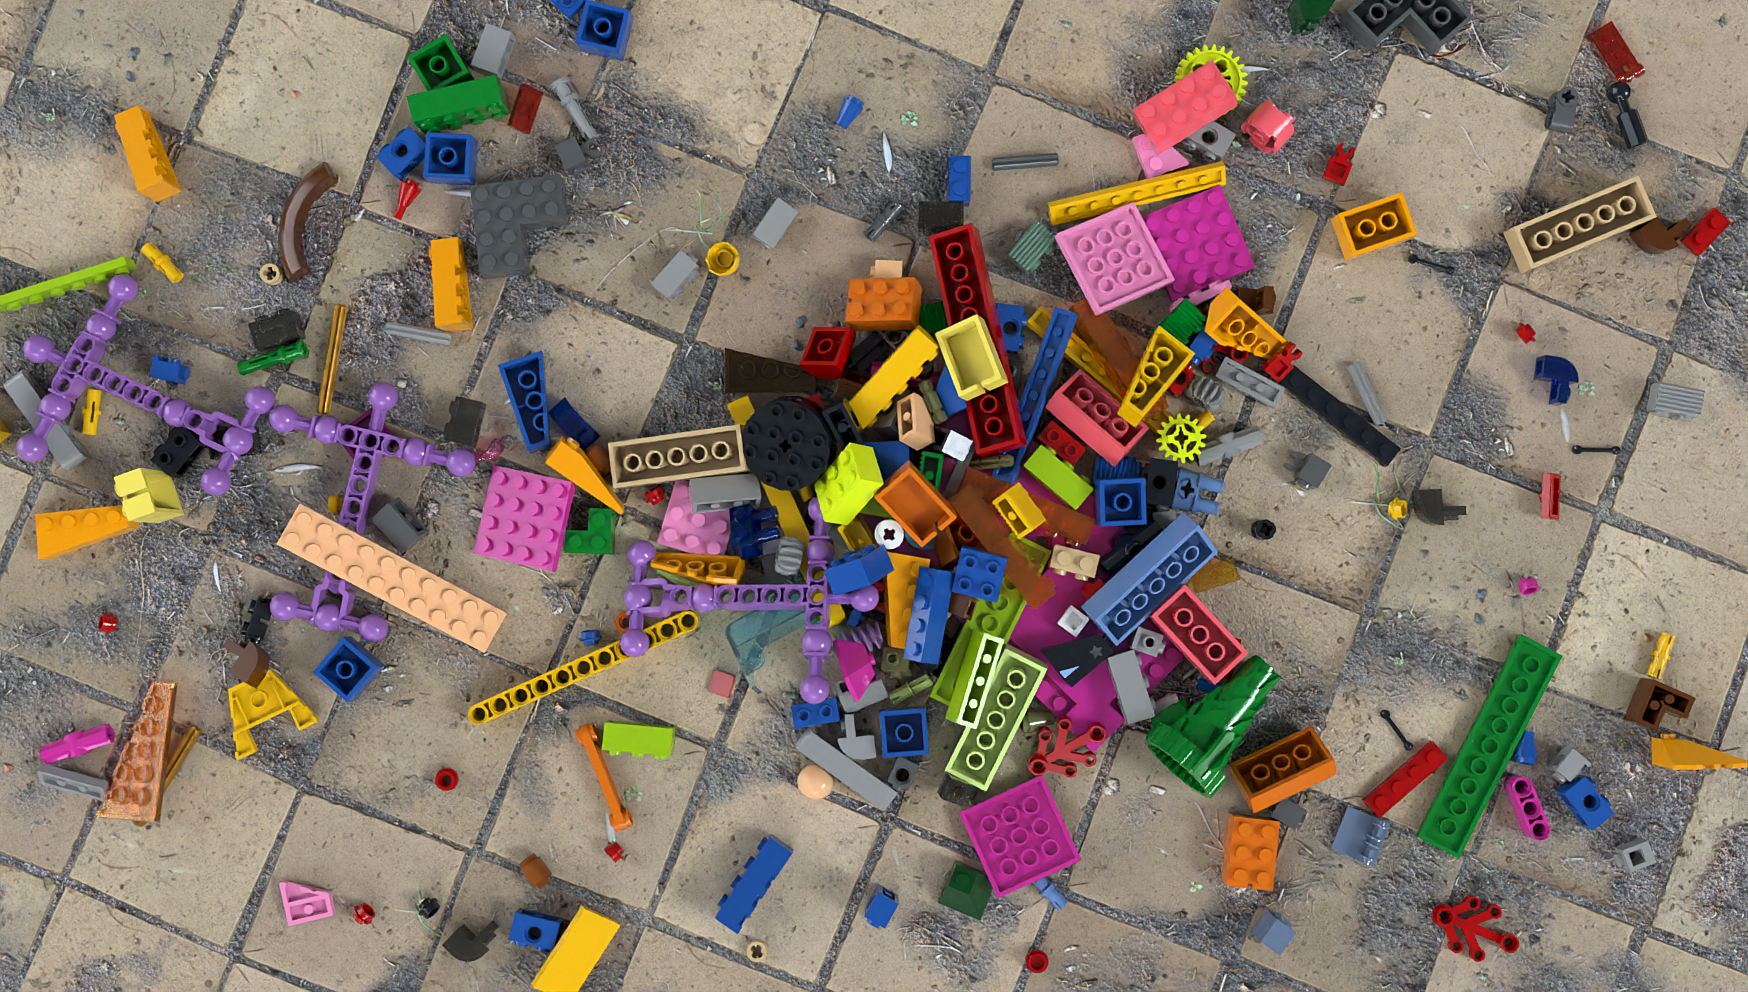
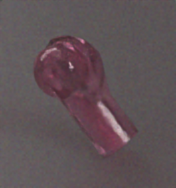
M494 438L486 451L474 452L476 463L498 460L504 451L503 440Z

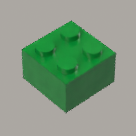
M446 34L407 56L427 91L475 80L453 42Z

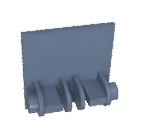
M1347 806L1331 849L1367 865L1374 866L1390 824Z

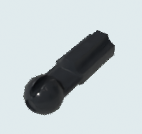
M1618 81L1610 85L1607 97L1611 102L1617 104L1620 113L1616 119L1628 149L1648 142L1649 139L1638 110L1630 107L1628 99L1631 94V88L1625 82Z

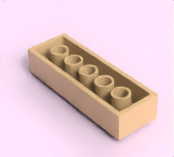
M1638 175L1515 226L1503 234L1522 274L1643 224L1657 216Z
M738 424L608 443L613 488L623 489L751 471L743 454L742 434L745 425Z

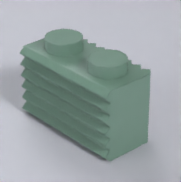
M1036 220L1007 253L1006 258L1023 273L1034 272L1042 263L1039 259L1044 254L1049 256L1056 248L1054 244L1056 241L1055 235Z

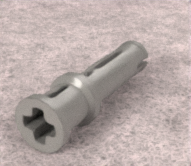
M565 76L555 80L550 87L559 96L561 106L569 111L585 142L592 138L594 140L598 139V134L578 102V94L574 93L569 85L570 80L568 77Z

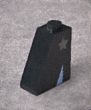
M1097 633L1048 646L1040 650L1070 687L1077 684L1114 653L1111 649L1113 643L1105 634L1101 637Z

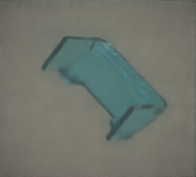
M793 594L791 597V602L798 601L800 599L801 594ZM754 610L727 626L726 638L751 689L757 694L762 693L753 672L760 669L765 662V656L761 648L800 627L805 634L807 632L805 626H808L805 620V610ZM821 616L814 617L812 624L817 625L821 623ZM829 633V636H830V638H831V647H830V648H831V650L836 654L835 648H834V645H833V639H832V637H831V635H830V633Z

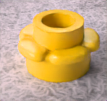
M336 493V495H329L328 513L338 515V511L342 510L343 497H339V494Z
M1396 497L1393 502L1389 503V515H1392L1394 520L1405 518L1407 502Z

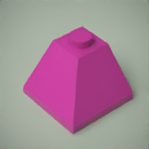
M834 640L833 645L843 679L854 702L859 701L875 675L873 665L876 664L872 651H867L864 644Z

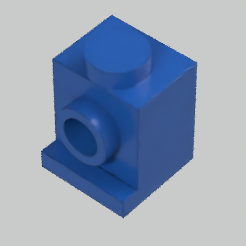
M1205 329L1200 330L1188 345V348L1195 353L1190 363L1196 366L1203 359L1206 361L1209 359L1214 351L1211 348L1212 346L1216 347L1219 345L1217 341L1205 332Z
M154 355L149 377L185 385L186 380L190 376V367L181 365L180 360Z

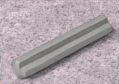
M387 322L385 325V333L446 345H450L452 342V334L449 332L394 322Z
M1356 362L1349 365L1348 370L1374 425L1377 426L1385 423L1387 418L1361 363Z

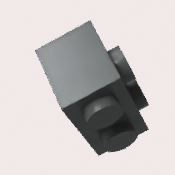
M399 497L388 502L371 519L376 528L401 553L413 548L429 532L427 527Z

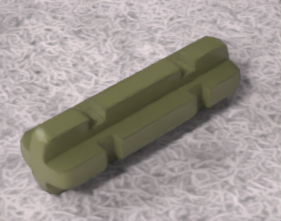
M931 380L922 381L918 386L921 393L924 392L925 394L923 398L930 413L933 412L932 418L934 423L940 424L946 421V413L941 410L943 407L936 391L932 390L934 386Z
M1011 454L972 458L970 461L971 469L1012 467L1014 465V457Z

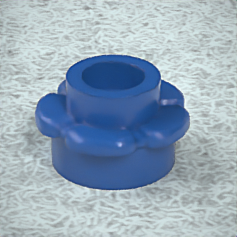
M599 630L581 631V638L579 640L584 641L585 646L598 644V640L602 639Z

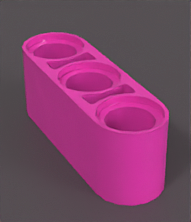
M1516 774L1507 776L1504 780V788L1522 832L1535 840H1546L1550 835L1551 829L1532 782L1528 778ZM1520 780L1521 788L1516 791L1515 784ZM1529 802L1530 809L1525 813L1524 805ZM1538 824L1539 830L1534 834L1533 827Z

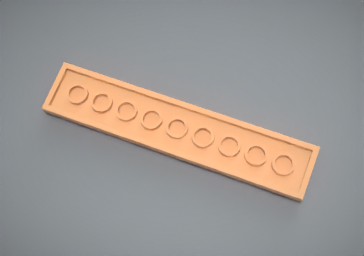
M302 503L298 505L277 542V545L483 653L487 650L507 614L506 611Z

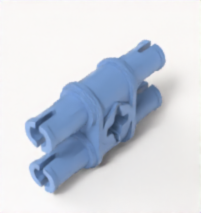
M1183 467L1177 468L1172 509L1191 511L1192 514L1198 511L1217 515L1220 503L1202 499L1198 494L1201 489L1222 493L1225 481L1207 477L1203 472L1197 473L1184 470ZM1189 482V489L1193 492L1189 493L1185 498L1184 491L1181 488H1184Z

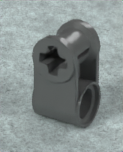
M1564 87L1550 96L1544 124L1546 130L1564 133L1572 131L1575 124L1578 93L1573 87Z

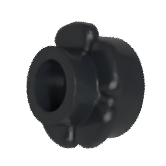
M429 897L423 900L419 905V915H423L426 919L434 916L440 909V905L437 903L438 900L436 898L430 899Z

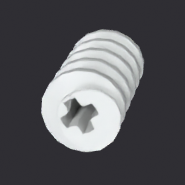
M885 519L876 526L875 539L879 545L884 544L886 549H894L902 543L904 530L896 520ZM886 528L888 530H895L893 539L889 537L885 539L883 537Z

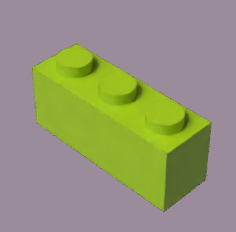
M1040 445L1023 464L1022 468L1073 511L1077 510L1094 490L1090 486L1092 482L1081 474L1079 477L1074 473V467L1066 460L1061 462L1055 457L1057 453L1050 446L1046 445L1044 447Z
M608 720L604 722L602 750H608L609 755H621L622 752H630L632 757H644V754H652L654 759L664 760L667 759V756L673 754L676 727Z

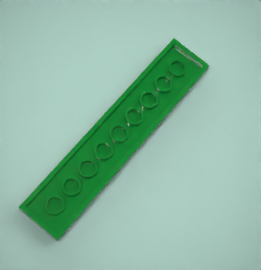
M1518 634L1415 836L1458 859L1460 858L1562 655L1523 634Z

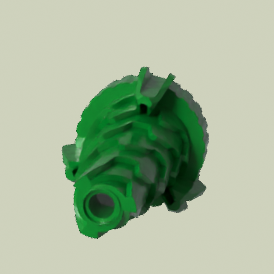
M1255 654L1247 659L1228 680L1224 679L1216 689L1206 694L1200 702L1194 704L1188 710L1187 702L1181 699L1179 702L1155 714L1151 718L1152 729L1145 736V745L1177 778L1200 795L1211 799L1226 782V777L1223 773L1231 753L1240 744L1243 733L1254 720L1253 716L1267 701L1268 697L1266 695L1278 683L1281 676L1275 673L1269 664Z

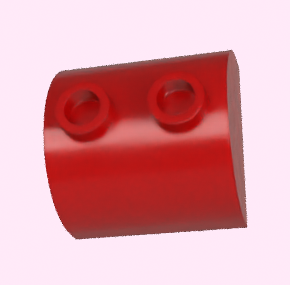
M814 327L799 365L806 372L818 378L826 380L839 379L856 339L855 331L852 327Z

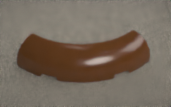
M322 162L301 179L291 192L281 214L278 231V249L284 272L290 283L311 273L302 245V231H304L311 205L330 187L338 183L327 162Z

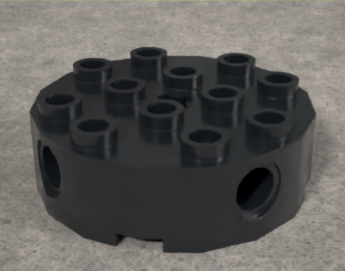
M781 396L757 408L746 421L742 434L743 454L751 472L764 484L781 491L800 490L816 482L833 463L838 449L837 440L822 414L823 409L816 402L801 396Z

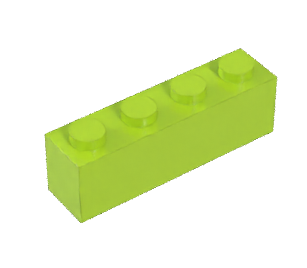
M972 631L945 719L977 729L1004 639L979 631Z

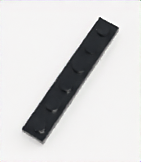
M1296 366L1278 383L1384 467L1388 466L1401 450L1399 446Z

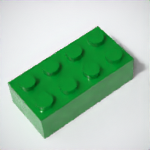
M496 75L407 96L412 122L424 134L426 132L440 133L441 130L445 129L458 130L462 128V125L470 123L471 125H479L484 123V120L491 118L493 120H500L505 118L506 115L511 114L506 88Z

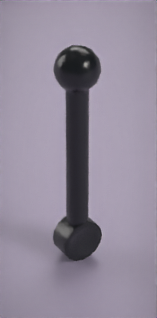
M1415 254L1408 257V262L1411 264L1417 262L1443 270L1448 275L1453 274L1455 271L1452 266L1445 267L1422 260Z
M1580 445L1572 447L1574 454H1580L1581 452H1609L1618 455L1621 451L1618 446L1612 448H1582Z
M1382 710L1380 716L1388 721L1404 743V749L1407 751L1412 750L1413 744L1406 740L1392 721L1390 712Z

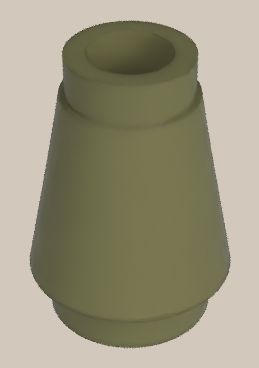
M1026 711L1019 725L1022 732L1027 731V733H1031L1042 727L1053 725V714L1051 711Z

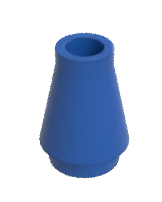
M849 94L843 100L835 123L847 130L848 126L862 112L864 103Z
M1524 731L1514 751L1515 763L1535 765V760H1537L1535 732Z

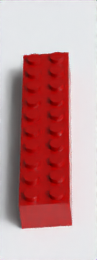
M972 223L928 236L948 327L976 314L983 318L1008 379V383L990 391L984 388L986 393L968 401L965 400L976 454L987 457L1028 446L979 229Z

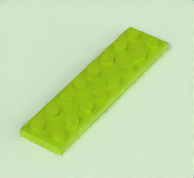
M1009 532L999 552V555L1007 556L1008 560L998 601L995 603L977 598L978 603L971 621L966 620L929 695L930 697L949 706L973 630L1004 639L999 655L1000 658L1052 551L1024 537L1018 539L1014 532Z

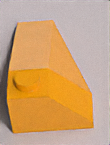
M655 552L656 555L650 563L653 568L700 584L706 583L713 586L718 585L719 587L722 585H744L746 580L745 556Z
M1660 733L1661 737H1651L1652 765L1673 770L1721 769L1720 765L1723 768H1748V760L1685 739L1676 738L1674 733Z

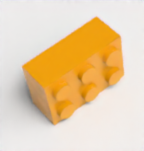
M1403 192L1339 213L1331 219L1345 261L1408 241L1418 235Z

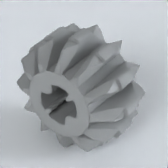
M1205 376L1194 377L1185 391L1189 400L1199 407L1210 411L1218 409L1226 395L1223 387Z
M790 536L780 539L774 564L776 573L785 576H794L798 573L804 548L802 540Z

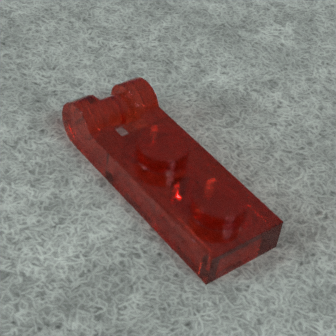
M1612 21L1589 35L1618 81L1629 84L1633 78H1639L1645 74L1643 65L1637 62ZM1626 65L1629 71H1625L1623 66Z

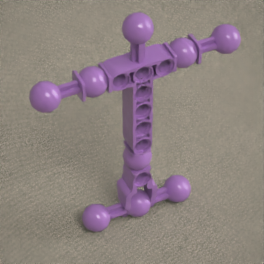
M118 274L112 277L108 284L110 298L102 311L96 308L93 309L97 314L91 315L85 325L86 332L81 331L82 335L77 337L68 354L55 349L53 342L47 336L33 335L24 342V355L31 362L44 363L50 361L60 366L52 380V388L48 389L51 393L45 395L41 400L40 412L36 410L34 412L41 416V419L33 433L23 435L17 442V453L25 461L36 462L42 460L47 455L49 447L46 438L55 423L60 426L64 425L59 421L68 417L72 408L70 402L75 404V399L81 395L88 383L163 417L170 426L184 427L200 435V442L223 453L216 467L205 470L200 479L202 489L207 494L219 496L230 489L231 478L229 471L234 462L241 461L240 455L247 453L252 448V433L257 432L254 425L260 414L270 412L275 405L274 394L269 388L263 386L253 387L246 393L245 403L247 410L239 422L218 411L210 415L195 410L186 400L172 399L164 396L158 391L99 365L105 352V346H108V343L104 341L110 340L115 335L116 323L121 324V321L116 319L115 316L123 302L133 300L138 294V284L130 275ZM92 344L90 350L87 351L88 346ZM81 364L80 368L76 370V367ZM101 372L100 377L96 380L97 374ZM121 381L120 386L115 389L116 384ZM69 384V388L64 390L65 386ZM141 391L139 397L135 398L136 393ZM161 400L160 405L155 408L156 402ZM201 418L200 424L195 426V421ZM227 423L234 427L229 428L224 433L222 440L224 446L213 442L214 436L212 434L217 431V426Z
M387 382L377 383L369 391V401L373 406V411L368 429L341 423L336 417L328 415L323 417L314 415L312 419L299 416L293 407L283 404L273 408L269 414L271 427L279 433H288L298 429L309 432L308 437L317 438L319 442L324 444L341 443L357 448L338 523L345 527L352 523L355 527V532L363 535L383 455L398 456V458L405 459L408 464L413 466H431V463L444 465L457 477L468 476L473 472L476 464L474 455L467 449L458 448L448 453L436 450V444L428 443L419 437L407 439L382 432L387 410L392 409L398 401L396 389ZM350 429L354 432L352 441H349L346 437ZM371 435H374L377 439L373 447L368 442ZM394 440L399 444L396 452H393L390 448ZM366 457H369L371 460V466L368 469L363 465V460ZM360 479H363L366 483L363 491L358 488ZM355 501L360 504L358 513H355L352 509ZM326 571L322 584L315 587L312 606L300 603L297 597L289 592L278 593L270 602L272 615L281 621L291 620L295 616L309 619V625L316 623L318 628L328 632L335 631L338 628L341 633L346 629L359 631L362 638L368 642L381 641L388 632V623L378 614H369L364 618L349 615L356 595L355 591L351 589L352 583L338 578L329 571ZM327 589L333 593L339 592L343 595L341 608L333 603L323 604Z
M816 495L810 500L808 505V513L811 519L815 521L814 536H808L810 543L806 549L809 565L807 584L722 585L719 587L718 585L713 586L703 583L695 588L692 585H689V588L683 585L669 584L664 578L646 579L647 567L651 565V560L656 555L655 548L649 541H634L627 551L628 560L634 566L633 579L627 581L630 587L626 589L623 596L624 603L628 608L625 614L630 617L629 630L622 635L620 645L623 653L630 657L642 656L648 650L649 638L643 631L644 616L665 618L675 611L692 609L709 612L715 608L717 610L724 608L729 611L805 610V620L808 626H805L807 632L803 636L802 647L805 651L803 656L809 660L808 676L801 683L800 694L806 702L818 704L827 698L830 690L829 683L822 677L823 660L829 659L827 653L831 647V638L827 629L830 624V604H852L858 611L867 612L878 604L879 593L875 586L870 585L834 596L825 573L821 579L814 578L816 572L824 571L831 566L830 563L835 555L834 546L832 545L834 541L831 536H828V522H825ZM650 589L665 590L661 606L650 607L653 600ZM686 593V600L678 602L680 595ZM731 593V600L723 602L724 596ZM754 593L755 598L751 602H746L747 595ZM771 594H778L775 601L768 602V597ZM793 594H801L800 599L798 601L791 602V597ZM816 594H824L823 599L821 601H813V598ZM823 616L821 623L817 625L812 624L814 617Z

